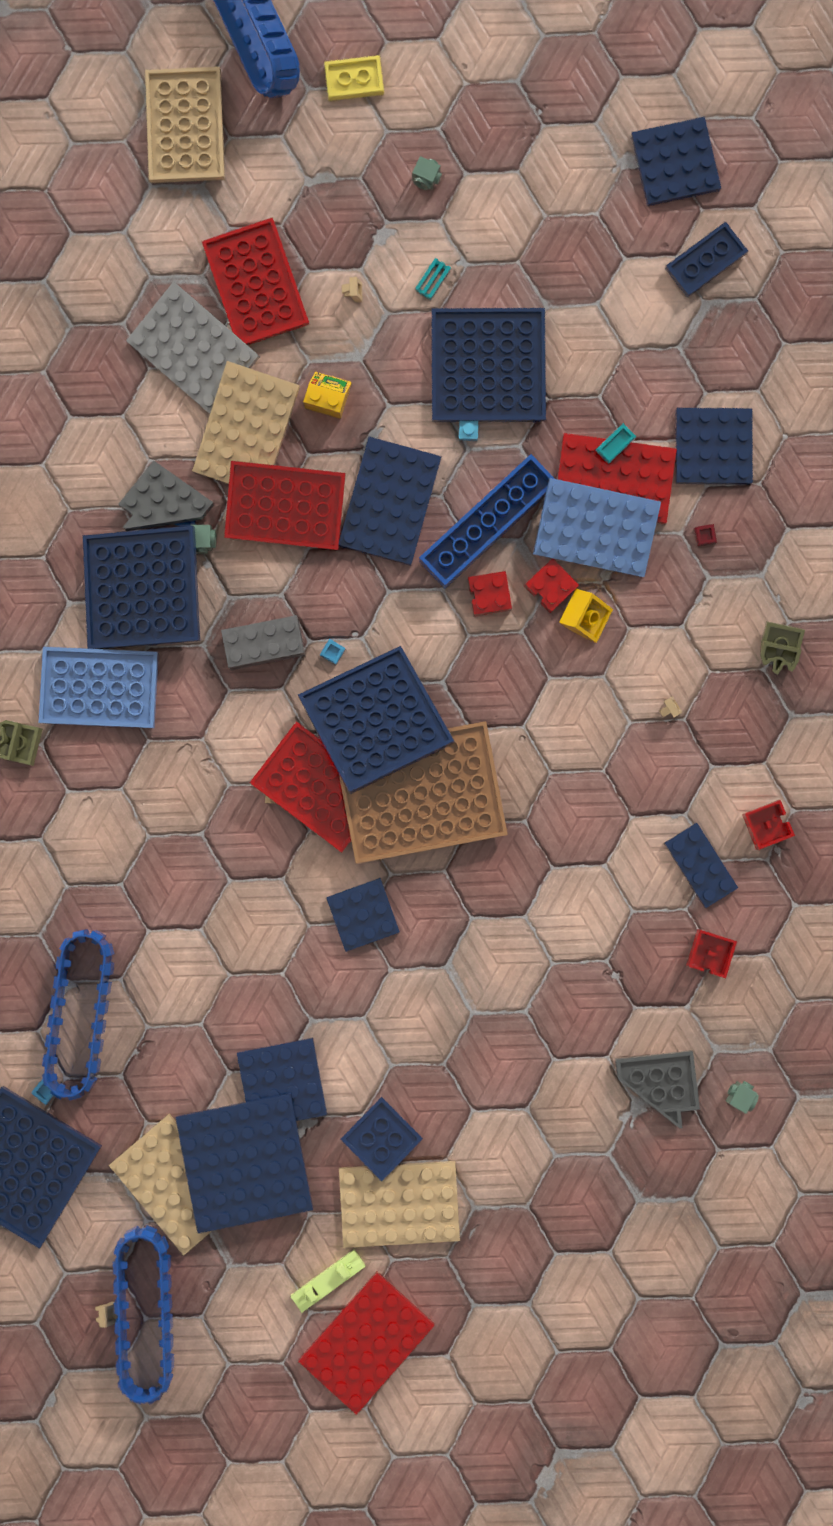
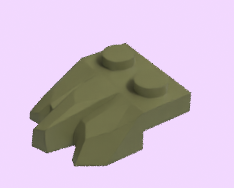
M766 621L761 640L760 656L763 665L773 662L772 671L777 675L784 665H787L788 670L793 672L799 662L800 648L805 630Z
M8 720L0 722V758L34 766L43 729Z

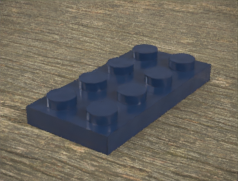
M725 221L667 264L665 270L688 298L748 253V249Z
M694 823L664 842V845L704 908L709 907L738 888L698 823Z

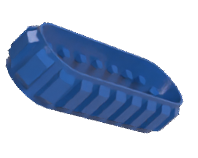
M214 0L256 91L269 98L289 95L299 82V61L272 1Z
M88 929L73 932V938H65L59 948L62 951L61 956L57 957L56 969L59 970L58 975L54 976L53 988L56 989V992L51 997L50 1008H53V1013L49 1015L47 1026L50 1028V1033L46 1035L45 1047L48 1049L47 1053L43 1055L42 1066L45 1067L44 1074H42L44 1086H48L51 1090L50 1094L58 1099L68 1097L70 1101L81 1098L85 1095L84 1091L89 1092L97 1081L95 1074L100 1071L101 1059L98 1058V1055L103 1051L104 1040L101 1039V1034L106 1029L107 1020L103 1018L104 1014L108 1013L109 1001L106 1000V996L111 992L112 982L109 981V976L113 974L114 962H111L112 955L115 953L112 943L109 944L105 939L106 935L97 930L92 931V933H89ZM86 937L92 938L91 943L99 944L101 947L99 949L100 955H103V964H100L99 971H102L100 984H97L96 989L99 991L98 1003H94L96 1017L95 1022L91 1025V1029L94 1032L92 1042H89L88 1047L91 1049L90 1061L86 1062L88 1075L81 1081L84 1085L82 1089L79 1090L76 1085L72 1086L71 1090L66 1089L64 1084L57 1082L56 1079L58 1077L57 1073H54V1064H57L58 1061L56 1050L57 1044H60L61 1040L58 1035L60 1025H63L61 1014L62 1007L66 1003L64 992L65 986H68L69 982L66 978L68 967H71V960H69L70 951H74L76 948L74 943L77 939L80 943L86 942Z
M136 1226L128 1230L124 1234V1238H120L114 1250V1254L117 1257L113 1261V1274L117 1275L113 1282L114 1294L117 1295L114 1301V1314L118 1315L115 1321V1334L118 1335V1339L115 1342L116 1355H119L116 1361V1374L120 1376L118 1385L122 1394H125L129 1401L137 1404L146 1402L151 1404L160 1400L163 1392L168 1391L174 1376L171 1373L174 1368V1354L170 1353L174 1347L173 1334L170 1333L173 1327V1314H169L172 1308V1295L168 1294L172 1287L171 1275L168 1274L171 1268V1255L167 1254L169 1244L165 1236H161L157 1232L158 1229L150 1226L141 1229ZM138 1238L152 1242L160 1258L156 1263L157 1267L160 1268V1280H157V1287L161 1288V1300H158V1307L161 1308L162 1320H159L158 1323L159 1327L162 1328V1340H159V1347L163 1348V1360H160L163 1376H160L158 1383L161 1385L157 1388L153 1386L149 1390L135 1385L128 1372V1369L131 1368L127 1349L130 1348V1341H127V1329L130 1326L129 1321H126V1309L129 1308V1302L126 1301L125 1290L128 1288V1282L125 1281V1269L128 1268V1264L124 1259V1252L127 1253L130 1247L126 1242L131 1240L134 1243L139 1240Z

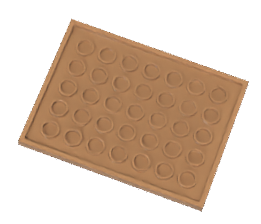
M486 721L447 728L454 739V744L352 794H349L340 777L356 864L508 835Z

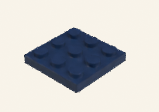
M381 878L326 897L345 952L400 932Z
M383 1097L341 1138L343 1143L381 1182L423 1139Z

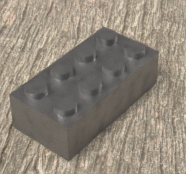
M297 615L221 630L228 668L230 670L306 656Z

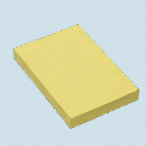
M380 55L324 62L329 101L384 95Z

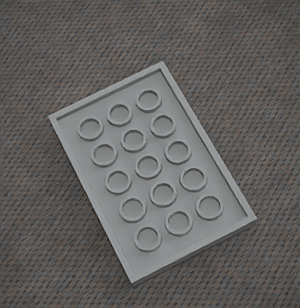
M174 281L126 340L209 414L213 407L226 362L229 361L251 369L260 358L256 352Z

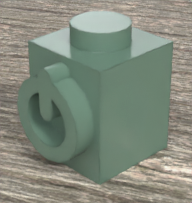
M420 156L412 172L413 183L420 189L433 190L435 184L438 185L442 178V173H440L441 165L433 159L428 160Z
M191 525L195 527L197 554H207L208 551H212V548H216V530H212L211 525Z
M736 1081L728 1090L729 1095L726 1102L747 1113L754 1109L759 1095L753 1090V1085L746 1081H743V1083Z

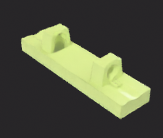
M353 1249L292 1293L290 1297L302 1313L365 1267V1263L356 1250ZM312 1287L315 1289L318 1295H315L313 1293Z

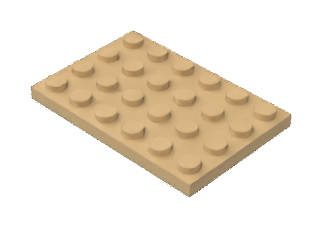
M220 67L145 70L150 183L225 180Z
M227 361L192 471L229 484L231 461L275 465L300 386Z
M169 1113L109 1166L184 1256L212 1231L197 1234L177 1123Z
M455 1161L398 1164L382 1182L367 1166L339 1167L343 1248L460 1241Z

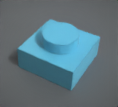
M459 421L460 441H478V421Z

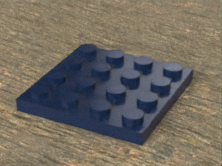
M705 116L631 133L647 207L721 190Z
M676 408V484L751 485L753 483L752 408Z
M313 1037L237 1052L246 1102L291 1093L296 1121L327 1115Z

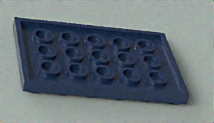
M369 436L341 532L339 546L411 566L442 456Z

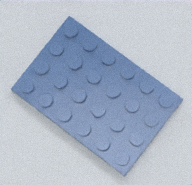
M549 478L533 554L645 577L661 502Z
M43 647L38 723L155 728L159 653L151 651Z

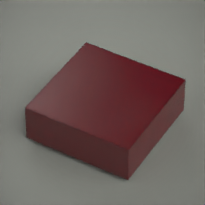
M714 524L694 528L697 547L717 543Z

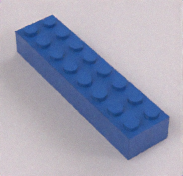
M530 454L419 557V562L446 589L545 497L549 478H555Z

